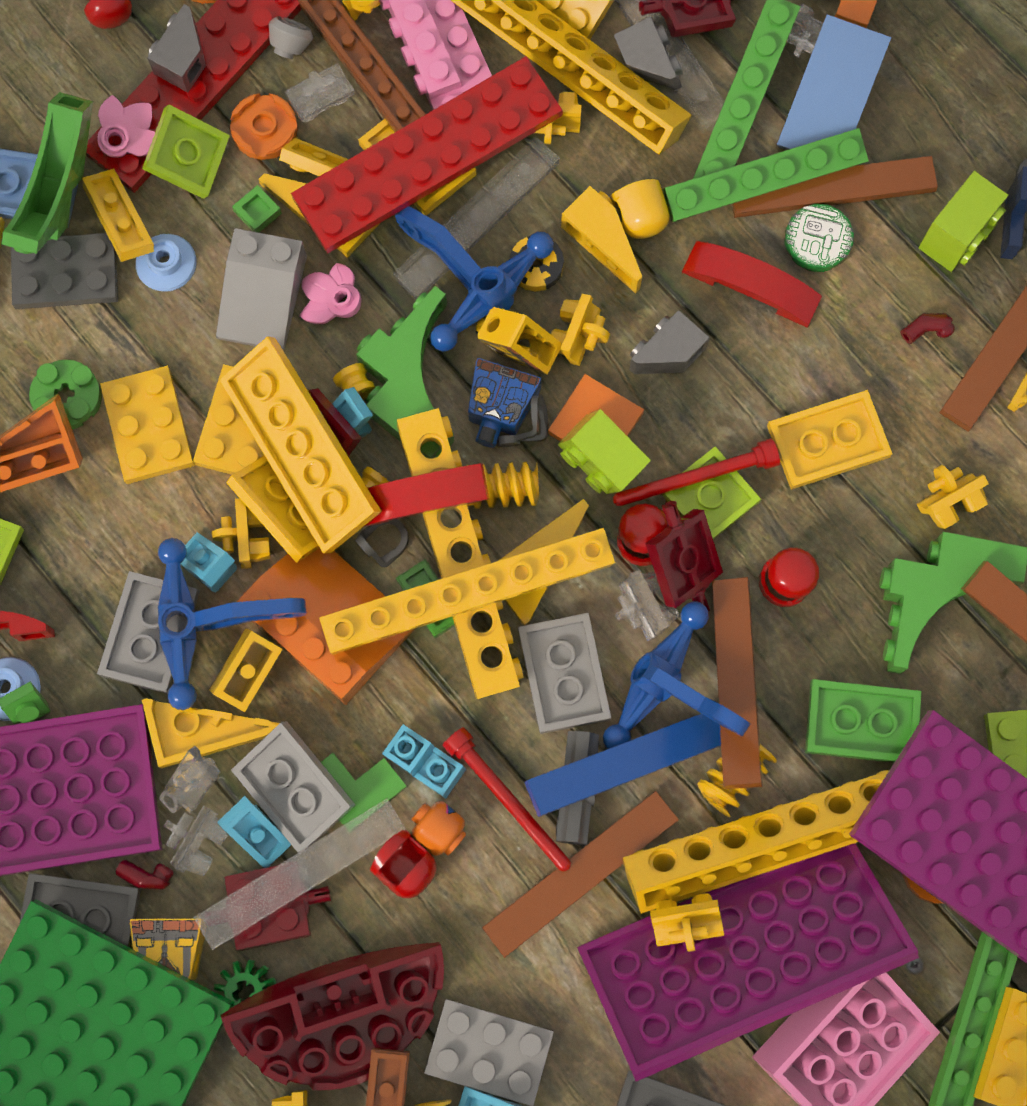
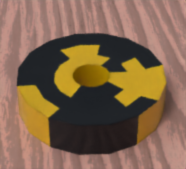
M530 236L517 242L511 251L509 260L527 249V240ZM554 242L553 251L550 256L544 259H535L540 260L543 264L540 267H533L531 265L519 286L526 290L537 292L547 290L558 282L562 276L564 258L556 242Z

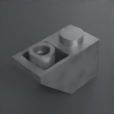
M184 4L178 14L175 13L171 16L167 24V30L160 40H156L151 45L148 61L155 75L186 92H189L206 67L192 11L189 6Z
M649 17L614 34L625 63L630 70L643 79L675 90L682 87L678 75L683 74L676 55L674 54L669 57L665 46L670 44L663 25L656 27L652 18Z
M678 310L671 318L665 316L660 320L653 330L656 334L648 342L642 340L635 346L630 353L632 359L629 370L633 374L684 373L706 350L710 337Z

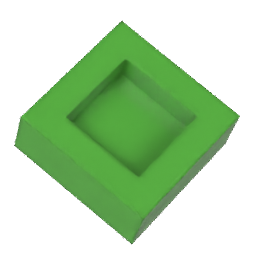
M259 185L255 186L232 206L237 216L253 232L258 233L282 214L280 207Z
M31 681L0 698L1 709L14 725L33 722L51 712L47 701Z

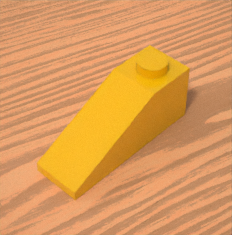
M589 186L562 213L561 228L636 294L641 288L642 274L617 211L607 194L602 191L597 192Z

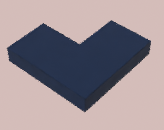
M1024 166L1008 190V197L1005 200L1004 209L1006 212L1004 213L1000 255V258L1013 259L1023 245L1025 213L1027 212V167Z

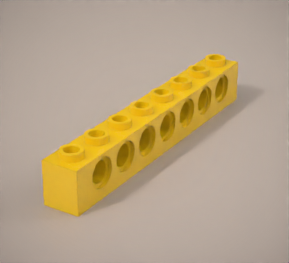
M451 0L660 155L679 140L692 116L689 112L538 1Z
M439 408L397 419V428L412 477L462 467L458 450L451 452L448 438L453 437L448 416L441 417ZM426 442L437 443L441 448V454L433 459L426 458L420 450ZM473 503L422 513L441 579L491 563L488 553L481 555L478 541L483 540L481 527L478 519L471 520L468 506H472ZM444 511H457L461 516V523L455 528L444 526L441 522V515ZM457 544L468 546L471 551V558L464 563L456 562L451 556L453 546ZM502 601L453 616L476 699L520 687L518 680L524 678L518 657L512 659L508 645L514 643L508 622L502 624L498 610L503 609ZM485 613L490 617L491 627L487 632L480 633L473 629L471 618L474 614ZM494 647L500 652L501 662L497 667L490 668L483 664L481 654L485 648Z
M601 528L322 616L319 619L330 654L334 655L610 567L615 561L605 530Z
M889 770L881 771L876 775L855 782H847L842 786L821 793H813L806 798L787 804H780L772 809L751 816H743L736 821L717 827H709L702 832L684 838H676L668 843L647 850H639L632 855L623 857L627 880L640 913L656 909L658 901L672 899L678 902L857 843L858 841L851 837L849 833Z

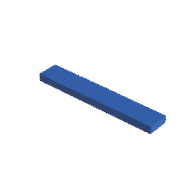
M699 714L531 778L524 783L538 817H541L720 747V725L705 715Z

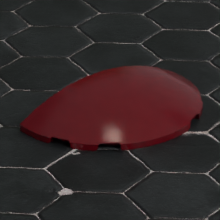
M440 942L400 946L325 964L268 987L233 1006L220 1016L232 1044L242 1057L246 1056L259 1067L263 1075L284 1085H287L288 1082L309 1085L312 1090H334L354 1086L369 1079L372 1048L404 1051L415 1038L421 1039L434 1017L433 1005L437 992L443 988L444 958Z

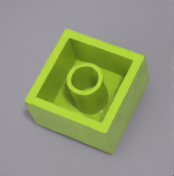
M973 171L932 222L918 249L951 273L959 262L965 266L973 257L981 242L989 237L997 226L998 221L1006 212L1001 206L1008 197V194L976 171Z
M601 409L587 414L557 444L563 450L560 453L562 458L573 468L579 466L588 475L585 478L586 482L599 494L602 491L606 494L621 492L651 461Z

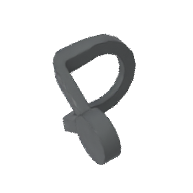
M541 394L533 395L531 399L533 430L518 435L498 437V446L511 447L520 445L521 442H536L547 439L548 413L545 400ZM538 409H539V414H540V429H541V434H540V435H537L538 432H539Z
M398 519L389 520V522L368 526L358 534L355 541L368 557L372 556L381 567H388L405 551L409 542V536L405 525ZM384 524L396 526L401 533L400 544L396 549L379 557L366 539L378 527Z

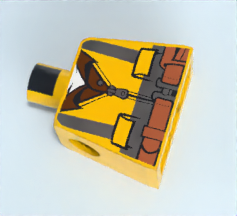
M496 307L490 309L487 317L480 319L476 325L478 339L500 356L548 375L562 346L558 339L527 315ZM522 339H527L530 342V347L517 343Z
M130 919L133 950L190 980H196L207 929L205 920L207 919Z

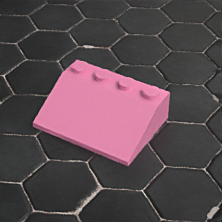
M883 973L792 1013L752 1058L799 1106H875L940 1032L887 973Z

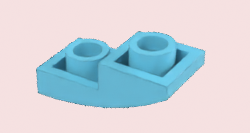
M404 724L382 753L393 763L445 799L467 770L462 764L436 748L431 742Z

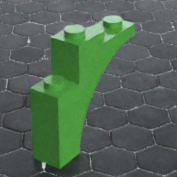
M59 92L48 103L43 136L35 166L22 201L12 220L3 231L2 245L13 247L19 253L37 254L48 240H58L68 228L72 191L82 180L93 101Z
M436 286L429 293L423 292L417 298L413 305L414 310L406 319L402 317L394 324L390 331L391 336H388L379 328L373 336L368 334L357 347L358 353L356 355L358 362L363 363L367 372L383 384L382 387L376 386L366 399V405L373 414L371 419L400 442L401 438L397 428V419L434 409L423 383V357L431 330L438 317L447 307L446 294ZM454 434L453 437L448 438L450 446L454 442ZM431 441L424 443L420 449L421 453L429 459L436 458L441 454L440 446Z
M942 532L935 541L930 542L928 548L927 562H931L932 565L895 558L888 565V568L883 567L879 588L885 589L883 600L897 602V605L892 604L888 619V625L893 626L892 639L886 640L883 651V660L888 661L886 672L902 674L908 669L915 642L926 623L942 606L958 597L966 595L961 588L983 561H988L1018 587L1023 584L1027 566V547Z

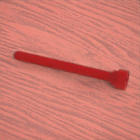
M772 438L757 442L756 447L751 448L749 453L618 492L613 496V502L616 506H624L755 465L757 468L764 467V469L780 465L778 449Z
M465 727L453 733L442 745L451 757L456 756L459 760H465L560 871L569 870L571 867L570 859L474 750L476 747L472 742L474 737Z

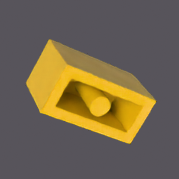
M246 628L209 691L245 712L277 660L282 648Z

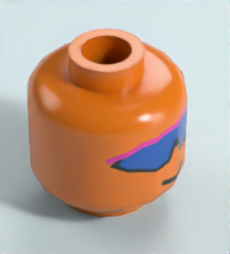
M437 801L431 807L425 802L411 818L416 823L412 829V837L434 856H439L442 853H445L447 856L450 855L467 834L463 831L465 820L443 801Z

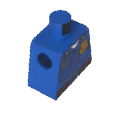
M477 358L468 409L469 421L480 425L475 441L483 446L494 448L500 432L516 435L531 409L532 396L538 395L541 390V377Z

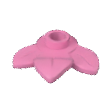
M112 95L107 98L101 105L98 113L102 126L97 136L100 150L110 157H121L127 153L136 156L147 155L155 135L154 131L148 130L152 120L151 104L135 103L123 108L115 96ZM111 136H118L122 142L118 146H112L108 139Z
M336 263L330 270L329 275L322 272H314L302 279V290L310 301L300 313V317L309 323L326 324L336 316L350 318L356 315L361 307V295L354 287L355 276L351 269L346 265ZM347 297L344 302L339 303L343 298Z

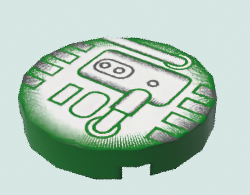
M812 204L801 208L791 217L785 230L784 245L787 252L789 251V254L793 257L792 260L798 266L808 271L826 272L846 260L853 246L854 231L849 219L840 210L830 205Z

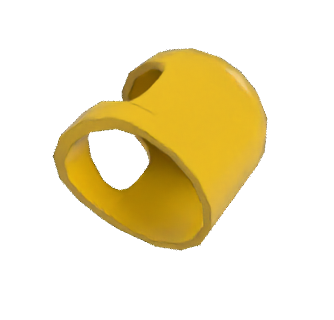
M645 179L636 181L610 195L613 205L620 208L622 215L621 224L628 236L636 239H646L659 234L666 228L670 214L659 180Z

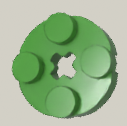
M58 360L51 364H43L38 368L37 375L30 386L29 398L33 410H36L54 397L63 388L69 387V390L75 394L74 397H68L67 402L63 403L72 430L83 426V422L88 420L91 415L92 417L95 416L102 401L101 386L93 372L87 366L74 360Z

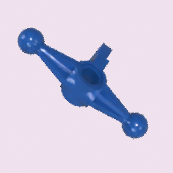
M410 206L401 210L395 216L402 230L415 241L434 251L468 290L467 297L450 323L440 324L434 327L431 332V344L439 351L453 349L458 341L457 335L487 316L493 307L509 310L513 305L517 287L535 259H544L550 256L553 251L554 242L550 235L545 232H535L527 240L526 250L498 267L490 266L481 269L443 225Z
M168 538L161 542L158 547L159 559L162 563L166 564L158 602L159 636L162 650L174 680V684L168 691V701L175 709L186 710L192 707L197 699L196 689L189 683V675L197 642L196 632L217 630L250 621L301 617L307 614L306 600L304 598H283L231 602L195 612L194 602L180 565L187 554L186 546L177 538ZM174 615L184 616L188 620L186 628L180 632L169 630L167 627L169 618Z
M698 601L687 603L680 613L682 623L655 649L643 655L636 663L631 674V685L618 724L611 725L604 731L603 742L607 749L631 741V729L660 702H664L671 696L676 697L728 730L742 737L750 726L747 720L680 681L681 668L694 630L703 628L709 619L708 610L702 603Z

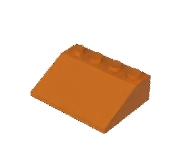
M320 548L298 563L287 553L262 574L237 601L304 598L307 614L304 616L252 622L345 705L415 630L412 629L334 655L330 654L319 617L386 596L335 551L323 554Z

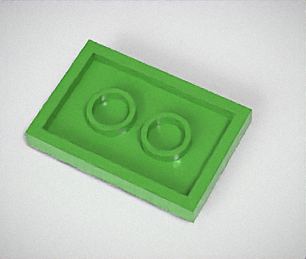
M812 679L810 682L805 753L894 763L920 723L922 691Z

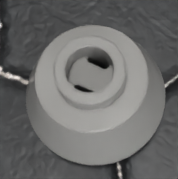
M276 16L269 21V41L275 47L274 53L279 56L293 59L294 55H301L313 40L311 29L302 23Z

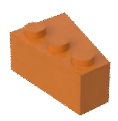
M59 393L0 435V492L80 467L83 458Z

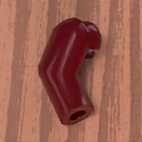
M923 313L903 328L900 334L907 343L912 344L927 331H936L938 337L947 338L954 333L955 326L952 323L953 319L946 313Z
M122 860L116 868V875L137 888L163 890L171 884L169 880L173 877L174 871L159 863L155 866L153 873H150L128 860Z

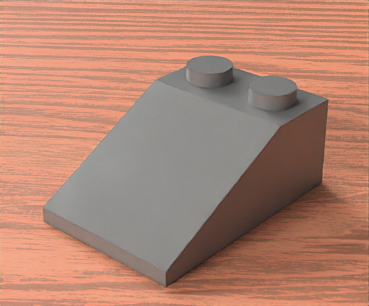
M234 229L226 261L216 332L217 339L256 347L267 336L275 337L283 351L285 350L307 259L303 241Z

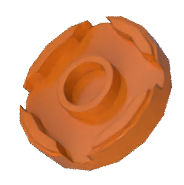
M260 93L250 95L240 101L232 111L230 119L232 139L238 149L250 158L260 160L277 158L281 154L282 147L296 138L298 126L295 112L290 104L278 95H260Z

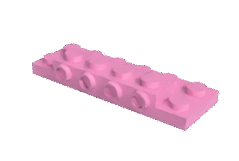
M379 0L382 9H389L392 18L389 19L392 33L395 38L401 37L404 47H401L405 63L408 67L413 65L417 74L413 76L418 93L420 96L426 94L432 111L492 76L463 9L451 0Z

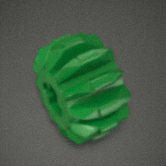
M248 960L245 971L241 962L235 961L233 962L235 975L228 970H222L220 975L227 981V984H215L214 990L224 992L225 998L233 1001V1006L246 999L239 998L238 992L243 989L242 983L244 981H247L246 986L254 987L255 992L249 995L251 997L267 987L277 984V979L263 980L269 971V967L266 965L262 966L255 974V960Z

